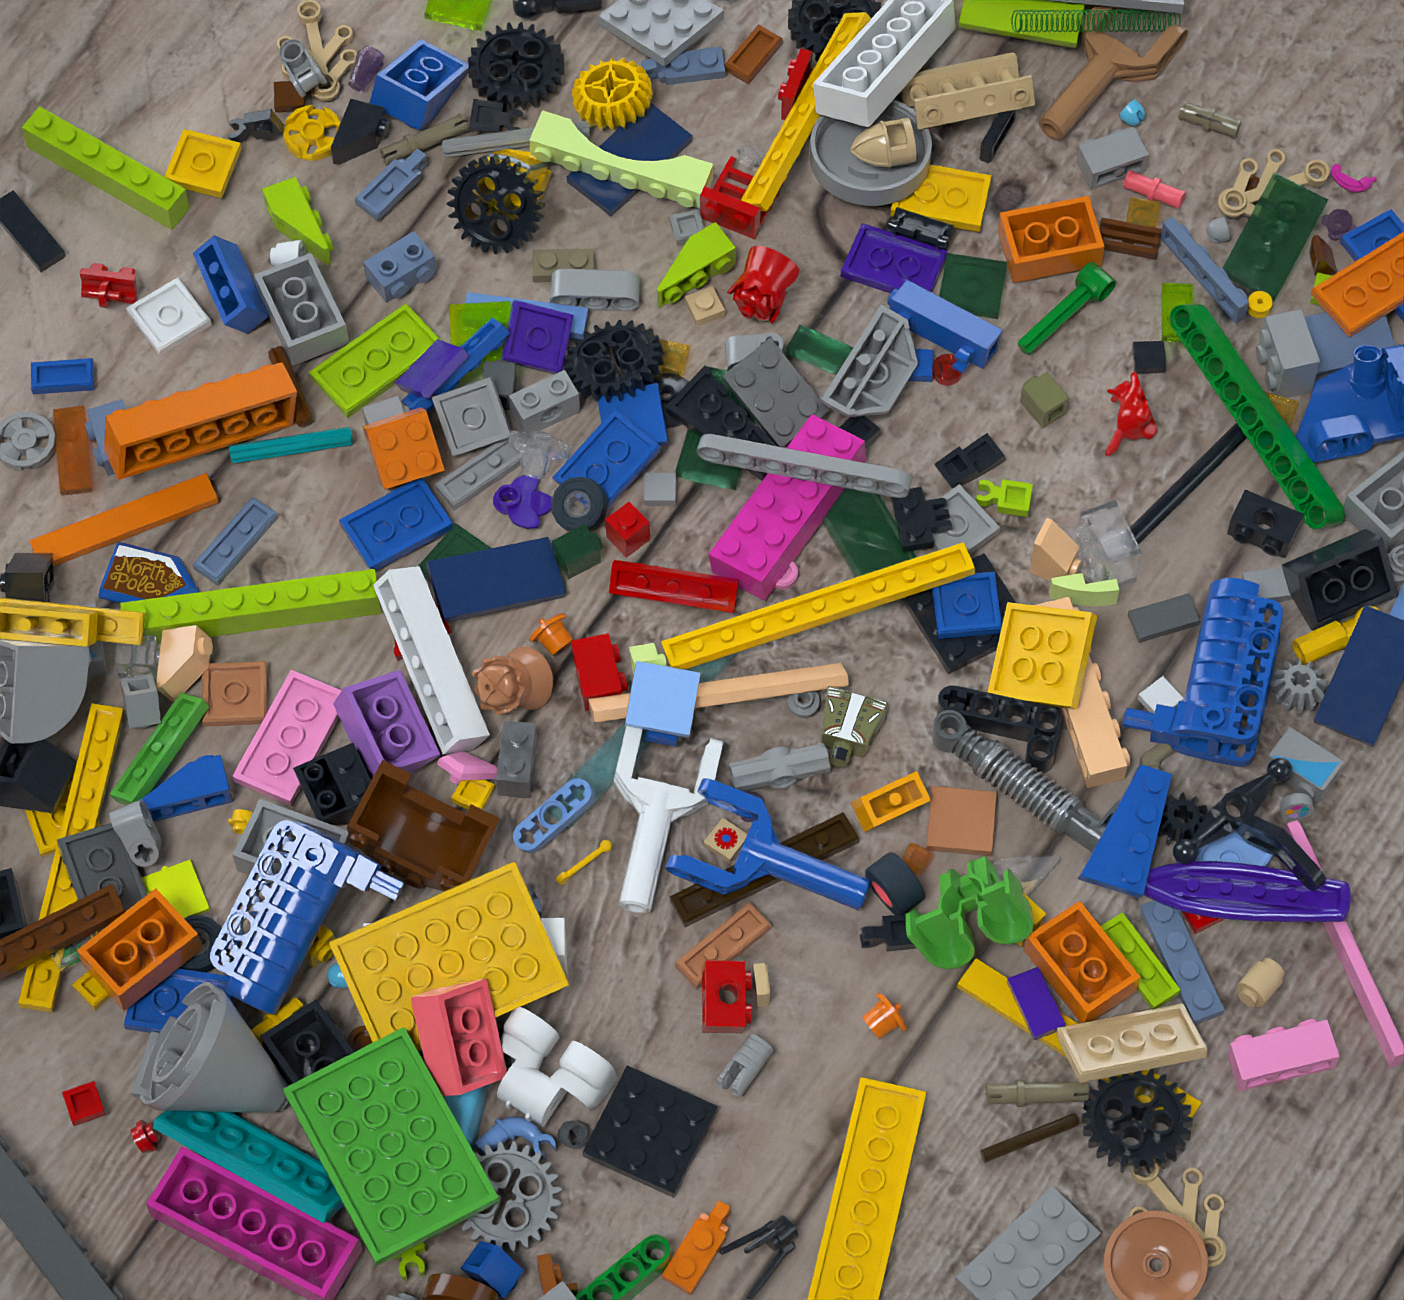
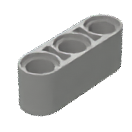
M558 269L551 276L550 303L586 307L588 310L632 311L638 308L640 277L631 271Z

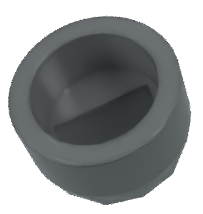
M566 1121L558 1130V1139L566 1147L579 1149L587 1141L588 1131L581 1122ZM569 1133L575 1136L573 1140L569 1137Z

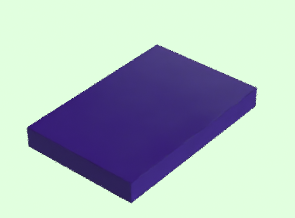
M862 223L841 269L840 277L890 294L895 288L900 289L904 282L908 280L932 293L947 258L948 251L941 248L939 250L935 249V246L898 234L894 236L892 232Z

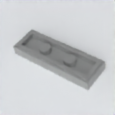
M513 436L502 439L435 483V489L455 511L528 461L529 454Z

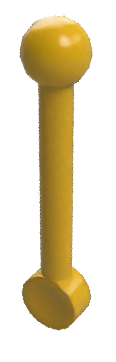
M603 840L599 848L568 871L560 873L556 878L558 884H565L573 874L603 852L611 851L613 847L611 841Z

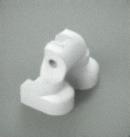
M518 1007L513 1010L505 1022L504 1033L500 1037L503 1053L515 1058L516 1061L509 1068L498 1087V1099L506 1104L507 1109L511 1110L515 1107L526 1114V1121H534L544 1127L567 1092L585 1104L589 1111L600 1105L618 1080L614 1067L590 1048L579 1042L572 1041L559 1061L560 1067L551 1077L539 1071L543 1058L550 1053L560 1037L556 1030L530 1011Z

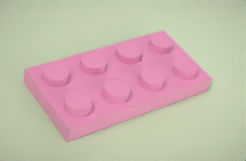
M290 670L232 776L233 782L292 806L302 788L293 767L315 759L321 753L339 719L333 703L342 690Z

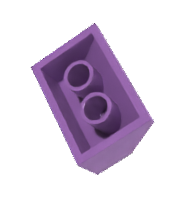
M400 670L345 687L334 701L333 705L351 743H354L371 780L382 760L411 774L440 756V752Z

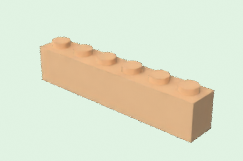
M1069 597L1035 605L1079 611L1078 607L1072 606ZM1090 656L1087 661L1077 710L1060 707L1087 788L1125 779L1127 767L1130 766L1128 751L1126 747L1121 748L1118 740L1121 736L1118 722L1116 719H1111L1108 711L1111 709L1108 693L1106 690H1101L1098 682L1101 681L1098 664L1096 662L1092 663Z

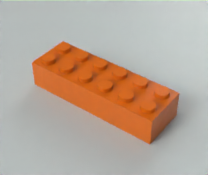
M283 362L274 365L267 364L261 366L258 370L248 373H237L228 379L215 383L208 382L189 391H178L169 397L156 401L148 400L133 408L119 409L110 415H106L104 452L117 479L120 480L293 426L297 390Z

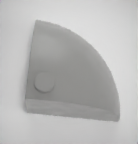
M0 639V735L10 743L40 741L57 733L72 719L82 702L86 690L88 669L91 666L89 646Z

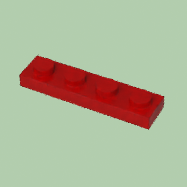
M613 560L609 593L734 613L739 579Z

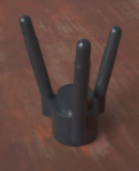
M781 1215L775 1221L770 1220L761 1228L720 1248L719 1253L724 1255L756 1239L744 1248V1253L748 1254L765 1243L773 1251L778 1248L780 1249L779 1253L748 1292L747 1299L751 1300L785 1256L795 1249L792 1241L798 1238V1232L792 1222L784 1215Z

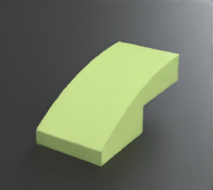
M1083 573L1051 578L1049 594L1050 598L1055 600L1069 597L1071 603L1075 605L1107 606L1117 604L1119 586L1117 579L1085 584Z

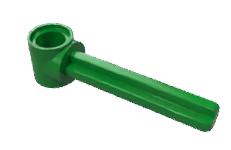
M1089 262L1077 275L1075 280L1076 288L1018 341L1017 345L1024 354H1032L1088 301L1095 302L1097 300L1101 302L1106 299L1115 288L1117 281L1095 262Z

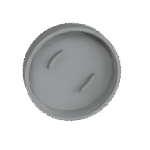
M893 100L872 125L879 123L881 120L890 121L908 117L915 138L916 162L892 166L887 169L886 167H876L860 161L850 151L855 138L868 127L821 115L811 133V169L818 182L829 193L846 202L865 206H879L897 202L916 191L928 174L932 149L929 129H917L915 111L907 105Z

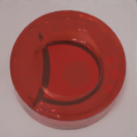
M953 354L939 355L933 362L932 376L941 385L951 386L958 383L962 378L963 374L952 368L957 360Z

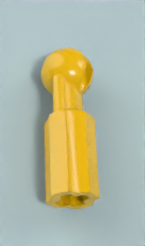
M1364 607L1360 608L1353 618L1345 622L1339 623L1334 621L1294 639V642H1292L1293 652L1297 658H1300L1302 665L1306 666L1310 661L1315 662L1346 648Z

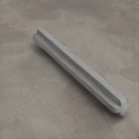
M586 120L573 122L578 131L586 138L590 137V126ZM535 127L445 139L442 141L444 157H453L530 146L529 140Z

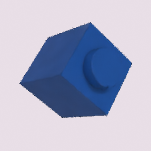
M479 1241L460 1268L472 1280L492 1288L498 1294V1297L505 1298L515 1288L517 1280L524 1272L499 1246Z

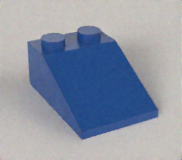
M420 39L376 75L369 103L385 107L386 114L420 131L435 119L467 75L468 63Z

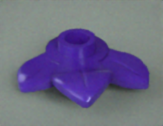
M522 475L515 478L511 485H503L495 492L493 506L499 513L508 515L511 522L518 527L534 529L539 527L538 516H543L552 510V497L537 490L538 476Z

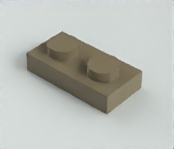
M594 249L533 250V282H551L552 273L558 269L594 270Z

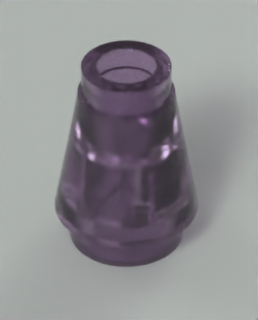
M363 46L362 50L357 51L348 86L355 91L364 92L365 88L384 66V55L371 46Z

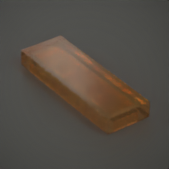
M83 405L53 409L61 496L93 492L88 434L84 425L86 423L85 407Z

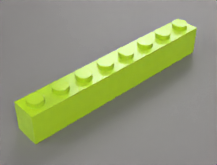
M375 569L120 603L121 610L145 612L143 644H127L128 648L161 644L163 630L195 625L209 637L382 614L380 601L373 586L377 582Z

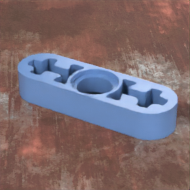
M580 778L568 781L515 828L513 833L515 845L526 853H535L542 849L592 805L595 798L592 786ZM575 788L579 790L585 788L583 791L585 798L582 801L574 799L568 804L573 808L572 811L569 812L566 806L559 802L564 798L568 803L575 796L572 792ZM553 807H558L562 811V819L557 824H548L545 818L547 811ZM537 820L548 830L544 834L539 829L533 835L535 839L533 844L528 842L522 843L525 840L524 832L528 830L530 833H533L539 828L535 824Z

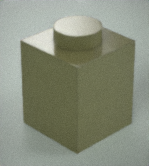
M1045 372L1039 377L1033 376L1023 384L1020 403L1043 429L1067 414L1070 398L1052 376Z

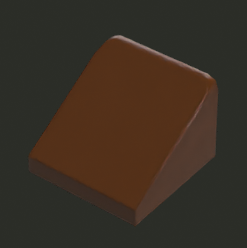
M1314 235L1309 249L1314 275H1317V272L1335 275L1337 268L1331 247L1319 235Z

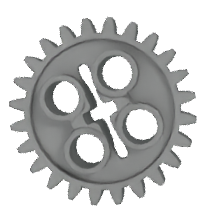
M499 1141L497 1151L495 1152L488 1145H485V1155L483 1157L474 1151L487 1177L488 1172L495 1167H500L506 1171L507 1177L502 1182L496 1183L489 1179L497 1195L498 1193H506L510 1179L516 1169L520 1170V1175L512 1189V1198L515 1201H507L502 1217L497 1225H494L492 1221L500 1207V1195H498L499 1202L494 1204L491 1212L488 1214L477 1213L466 1219V1222L461 1227L462 1233L471 1229L474 1231L471 1236V1242H475L482 1237L484 1239L483 1242L496 1243L501 1249L503 1244H508L510 1252L514 1253L515 1244L519 1242L527 1250L530 1237L537 1243L541 1242L539 1230L550 1233L551 1228L546 1221H557L558 1216L551 1209L561 1208V1202L553 1199V1196L561 1194L562 1189L551 1185L558 1180V1174L547 1175L552 1165L551 1162L539 1164L542 1156L541 1152L530 1157V1146L526 1145L522 1152L517 1151L515 1141L512 1142L509 1150H505L502 1141ZM527 1180L533 1181L537 1184L539 1190L532 1196H526L519 1190L522 1182ZM515 1211L523 1214L525 1218L523 1225L516 1228L509 1226L506 1222V1216Z

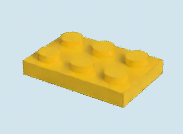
M930 164L928 174L921 186L906 198L892 203L890 216L894 217L896 207L952 224L954 228L980 232L992 175Z

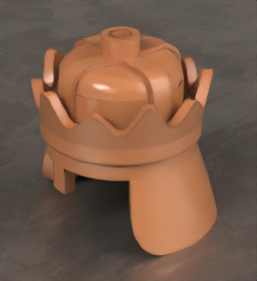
M517 647L504 656L495 655V657L483 659V665L471 673L477 679V684L473 691L481 699L479 708L493 710L495 715L509 713L519 707L528 710L539 709L547 703L553 688V676L547 660L541 653L530 647Z

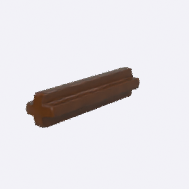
M282 346L271 348L268 354L272 365L283 362L297 390L294 412L297 425L299 427L311 425L313 423L312 413Z

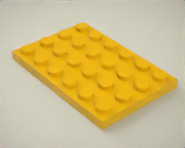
M516 861L329 942L372 1042L405 1027L417 1051L422 1050L411 1002V997L441 987L487 978L494 1015L498 1017L569 986V981Z

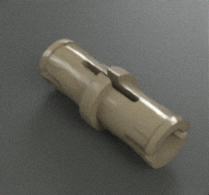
M1185 100L1178 115V119H1184L1200 125L1205 131L1209 132L1211 129L1232 136V138L1236 137L1241 125V120L1218 113L1217 109L1213 107L1206 109L1188 103ZM1200 114L1220 121L1222 125L1200 118L1197 115Z

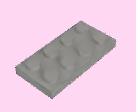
M1051 1186L955 1277V1281L974 1300H1035L1100 1238L1101 1233Z

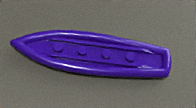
M1195 861L1188 865L1174 863L1149 869L1143 894L1162 905L1182 912L1205 917L1244 921L1343 922L1348 915L1351 905L1350 886L1345 881L1326 878V883L1318 890L1311 891L1289 870L1221 861Z

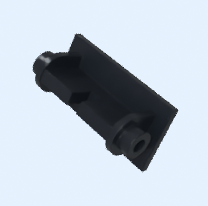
M896 207L894 217L890 219L887 230L892 232L894 236L898 234L935 246V249L938 250L940 248L947 250L954 225Z

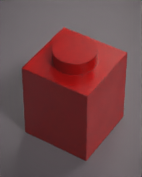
M630 501L605 519L606 537L626 558L650 541V522Z

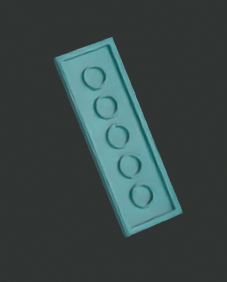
M164 1111L155 1118L153 1129L322 1223H325L344 1206L320 1161L231 1112Z

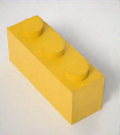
M10 602L0 603V639L84 647L96 643L98 611Z

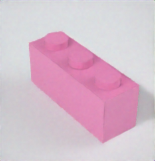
M1316 1019L1303 1021L1297 1027L1286 1030L1284 1027H1276L1268 1030L1265 1035L1257 1037L1252 1035L1237 1037L1230 1043L1227 1052L1238 1091L1334 1069L1340 1057L1328 1021L1317 1022Z

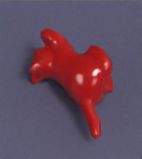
M1136 371L1130 375L1131 382L1125 380L1114 389L1107 390L1109 394L1113 395L1111 401L1119 403L1120 409L1117 415V430L1114 432L1105 450L1106 456H1111L1115 453L1123 439L1135 441L1145 438L1150 440L1157 433L1156 423Z

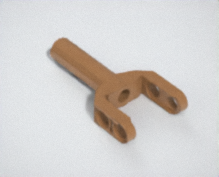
M1095 5L1092 10L1117 11L1119 7ZM1090 13V15H1089V19H1090L1089 30H1090V31L1092 30V17H1093V16H1092V13ZM1095 13V15H1094V18H1095V27H1094V30H1095V31L1097 30V17H1098L1097 13ZM1100 13V15H1099V17H1100V27H1099V30H1100V31L1103 29V28H1102V17H1103L1102 13ZM1105 13V15H1104V17H1105V28H1104V30L1107 28V18H1108L1107 13ZM1110 13V23H1111V22H1112V18H1113V14H1112V13ZM1086 15V17L1084 18V20H1085L1084 30H1085V31L1087 30V15ZM1178 24L1169 26L1143 58L1139 57V53L1106 35L1103 31H1082L1081 39L1084 53L1088 57V63L1039 119V126L1042 131L1054 140L1063 139L1113 79L1131 82L1155 79L1183 46L1188 30Z

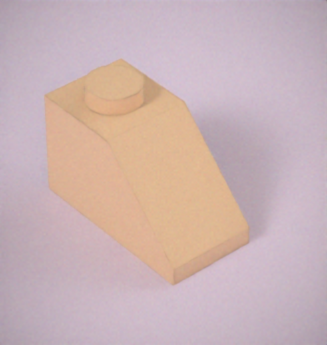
M1046 518L1034 542L1030 573L1051 581V578L1077 574L1082 560L1078 559L1079 546L1049 518Z
M197 625L162 631L156 688L170 701H175L181 692L185 693L209 667V659L213 651L212 639Z

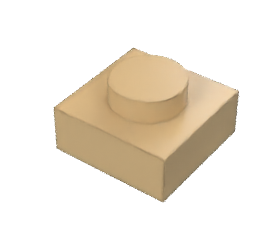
M713 286L684 296L686 307L696 327L725 317V310Z

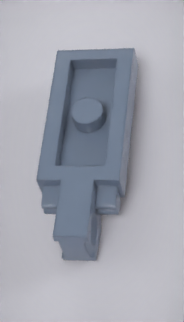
M721 47L683 51L665 67L653 59L641 61V66L646 71L648 77H650V80L659 79V82H666V85L725 77Z
M416 149L406 160L403 158L397 160L395 158L355 197L356 205L379 221L419 182L423 176V169L428 165L427 156L419 149Z

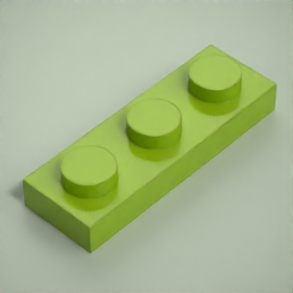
M1123 912L1100 926L1140 975L1141 978L1137 992L1150 1009L1159 1008L1180 995L1181 989Z

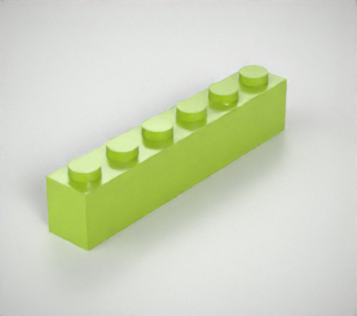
M40 106L21 127L27 148L171 230L174 229L190 209L185 188Z

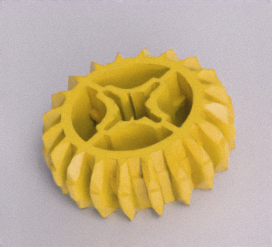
M611 57L609 62H603L600 59L599 64L596 66L589 64L588 71H580V78L574 80L575 84L574 88H572L575 111H577L582 121L586 120L590 127L597 125L600 130L609 126L613 131L615 126L619 125L625 129L627 122L636 123V116L644 117L645 109L650 108V100L653 99L652 84L646 71L642 66H638L634 60L627 62L624 57L619 61Z

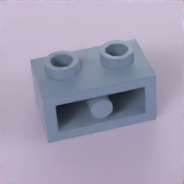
M414 231L363 262L366 279L386 303L394 298L397 299L404 296L410 288L418 283L428 281L437 272L435 256Z

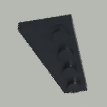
M706 364L666 406L667 414L699 437L704 434H714L775 446L760 427L755 426L748 418V413L742 406H738L730 397L729 391L722 383L719 384L712 376V371ZM745 469L761 481L768 474Z

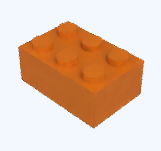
M1089 196L1000 213L998 235L1012 283L1082 270L1085 265L1092 261L1098 266H1102L1104 243Z
M155 888L77 951L84 968L118 1006L125 1011L201 951L202 947L198 933Z
M1078 901L1033 931L1026 938L1024 952L1034 965L1039 968L1042 975L1080 1023L1096 1020L1138 990L1140 975L1081 901Z

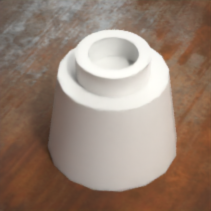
M304 241L278 243L276 248H271V265L278 266L306 255Z

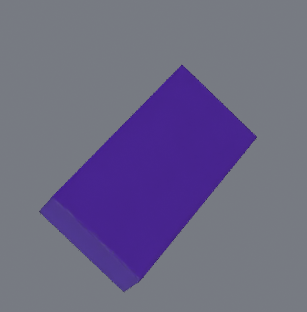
M1038 967L1007 978V984L1034 1041L1057 1032L1059 1027H1065L1066 1024Z

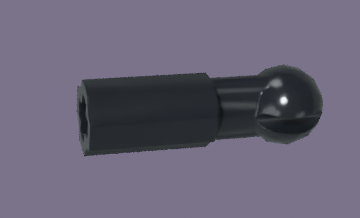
M513 0L514 13L522 19H531L536 17L538 13L556 11L558 14L602 8V0Z

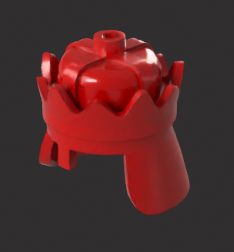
M753 246L749 250L744 273L739 276L727 293L730 295L734 293L733 301H735L738 310L745 318H755L759 321L769 319L773 324L785 303L786 295L788 294L785 290L797 279L799 268L791 259L774 249L765 246Z

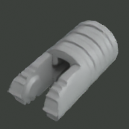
M749 1034L716 1080V1086L727 1089L734 1082L731 1087L732 1093L741 1097L773 1053V1048L757 1035Z

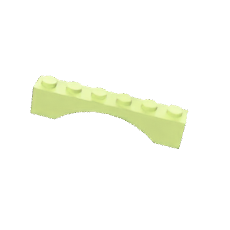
M543 110L529 140L530 155L539 161L553 162L563 165L570 171H582L591 174L599 180H610L620 183V185L627 189L636 188L648 192L656 198L674 200L684 207L693 206L700 209V194L705 186L710 188L713 181L712 163L686 155L660 161H635L618 157L591 143L578 131L571 119Z

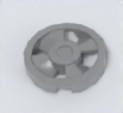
M20 412L10 415L0 423V440L3 438L12 440L11 442L0 443V461L6 467L15 471H22L21 468L31 466L33 469H37L48 462L54 454L56 436L52 424L45 417L34 412ZM21 419H31L34 424L32 429L23 428ZM49 436L47 447H39L37 438ZM21 455L27 456L26 461H19Z

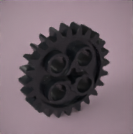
M792 0V8L788 10L791 40H796L797 49L804 47L805 50L815 53V61L817 62L844 13L866 12L872 19L881 9V2H875V0Z
M510 22L507 23V30H502L497 25L496 34L493 35L491 32L485 31L486 41L477 38V47H471V57H468L469 78H471L472 87L478 89V96L486 95L487 101L493 102L496 99L497 103H503V105L509 103L510 110L514 109L515 104H520L522 110H525L527 102L537 107L538 98L545 102L548 101L547 92L555 94L556 85L562 84V75L565 74L564 54H561L560 44H555L554 36L546 38L545 29L536 33L534 24L527 30L524 29L523 22L518 24L517 29H513Z
M498 154L493 155L490 158V162L486 155L480 157L479 162L475 159L470 161L468 168L464 166L459 170L461 177L456 176L452 179V182L457 187H452L447 192L455 197L447 202V206L455 208V211L448 215L449 218H457L459 221L453 228H463L464 232L461 239L463 240L470 236L472 238V248L478 243H482V252H486L491 246L494 254H498L502 247L506 254L513 250V246L517 250L524 246L523 241L529 242L533 239L530 232L536 233L540 229L535 222H540L544 219V216L537 212V210L545 207V203L537 201V198L544 193L539 190L535 191L533 188L539 182L538 179L529 181L528 176L531 170L528 169L522 173L520 171V161L511 166L510 156L505 157L501 163ZM485 177L493 180L495 184L494 190L486 186ZM511 193L516 194L520 198V206L512 203ZM494 199L497 201L496 207H497L498 209H496V208L494 207V206H495V201H494ZM472 203L480 207L481 215L473 212L471 208ZM497 219L505 222L507 231H502L498 227Z
M618 320L615 326H611L610 322L607 321L603 329L595 325V332L591 334L584 331V339L575 338L574 343L576 347L567 348L569 355L564 357L566 364L563 366L564 370L578 393L582 392L585 399L592 395L595 402L601 396H605L606 402H609L612 396H617L618 400L621 401L624 393H628L633 397L634 389L645 390L644 382L654 383L653 375L660 374L659 366L664 365L662 357L664 352L659 336L654 335L652 328L646 330L643 323L635 327L633 320L629 321L626 326H623L621 320ZM606 345L612 351L617 366L620 367L623 376H620L616 371L611 356L607 354Z
M1150 1069L1146 1076L1142 1075L1141 1071L1135 1072L1134 1075H1129V1073L1122 1074L1120 1078L1112 1076L1109 1077V1083L1099 1079L1097 1085L1099 1091L1090 1089L1089 1098L1091 1101H1084L1083 1110L1086 1113L1082 1114V1123L1087 1124L1083 1127V1136H1091L1088 1140L1089 1148L1098 1147L1096 1158L1099 1159L1107 1155L1108 1167H1111L1117 1161L1120 1163V1172L1123 1173L1129 1165L1133 1167L1135 1175H1138L1140 1166H1145L1147 1172L1151 1174L1153 1164L1156 1163L1161 1169H1165V1158L1175 1162L1177 1160L1176 1150L1185 1151L1186 1143L1183 1140H1190L1191 1131L1187 1128L1192 1127L1193 1118L1188 1116L1191 1114V1105L1183 1104L1186 1100V1093L1175 1094L1178 1083L1174 1082L1167 1086L1165 1084L1167 1075L1163 1074L1157 1080L1154 1078V1069ZM1140 1095H1146L1152 1101L1141 1103L1135 1098ZM1158 1107H1163V1108H1164V1110H1162V1109L1155 1110V1109L1158 1108ZM1108 1110H1117L1122 1115L1112 1118L1106 1112ZM1156 1123H1163L1168 1127V1129L1165 1131H1157L1152 1127V1125ZM1118 1130H1119V1132H1117V1133H1115V1134H1112V1133L1110 1132V1131H1118ZM1130 1137L1136 1139L1139 1143L1134 1146H1128L1122 1140Z

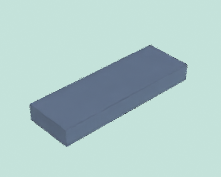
M252 497L192 564L194 570L219 586L278 519L277 513Z

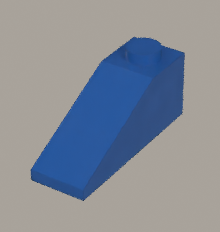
M204 755L196 761L189 762L141 799L147 805L153 822L232 803L221 755Z

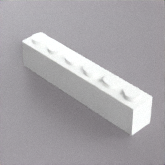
M420 566L388 570L373 586L442 754L474 750L490 734Z

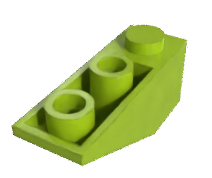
M295 176L262 188L264 203L275 228L292 241L303 240L306 251L312 253L313 256L326 265L331 264L329 252L334 250L328 233L322 234L319 228L323 225L316 209L311 210L309 203H312L307 187H301Z
M716 222L690 236L657 288V305L659 308L668 303H675L683 294L693 288H701L709 279L719 273L724 274L736 264V247Z

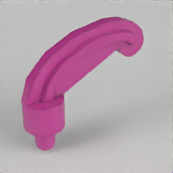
M1338 164L1333 165L1331 169L1334 181L1342 188L1351 192L1365 191L1371 188L1372 183L1377 180L1375 176L1370 178L1366 176L1357 181L1342 173L1341 166Z

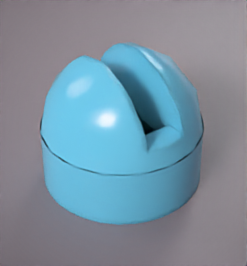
M1134 99L1121 111L1119 118L1129 126H1137L1145 119V110Z
M334 963L327 972L329 983L335 988H348L338 963Z

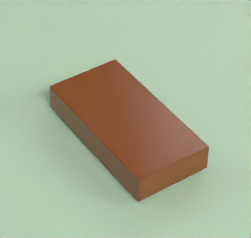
M758 24L724 64L725 71L749 85L781 47L783 38Z

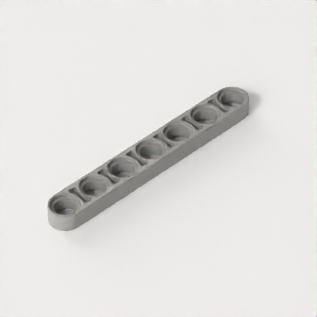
M704 434L701 436L697 448L698 456L712 463L895 498L906 497L912 481L908 473L898 469L714 434Z

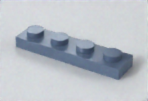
M1173 217L1164 221L1160 235L1162 242L1235 324L1245 319L1249 302L1244 291L1236 288L1231 283L1225 270L1214 264L1207 250L1203 246L1197 245L1183 224H1179Z
M1156 901L1141 905L1140 913L1169 975L1181 989L1179 998L1194 1025L1223 1015L1224 1008L1179 911Z

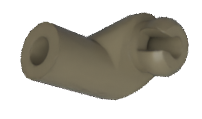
M1158 743L1140 757V765L1160 770V762L1173 753L1171 746Z

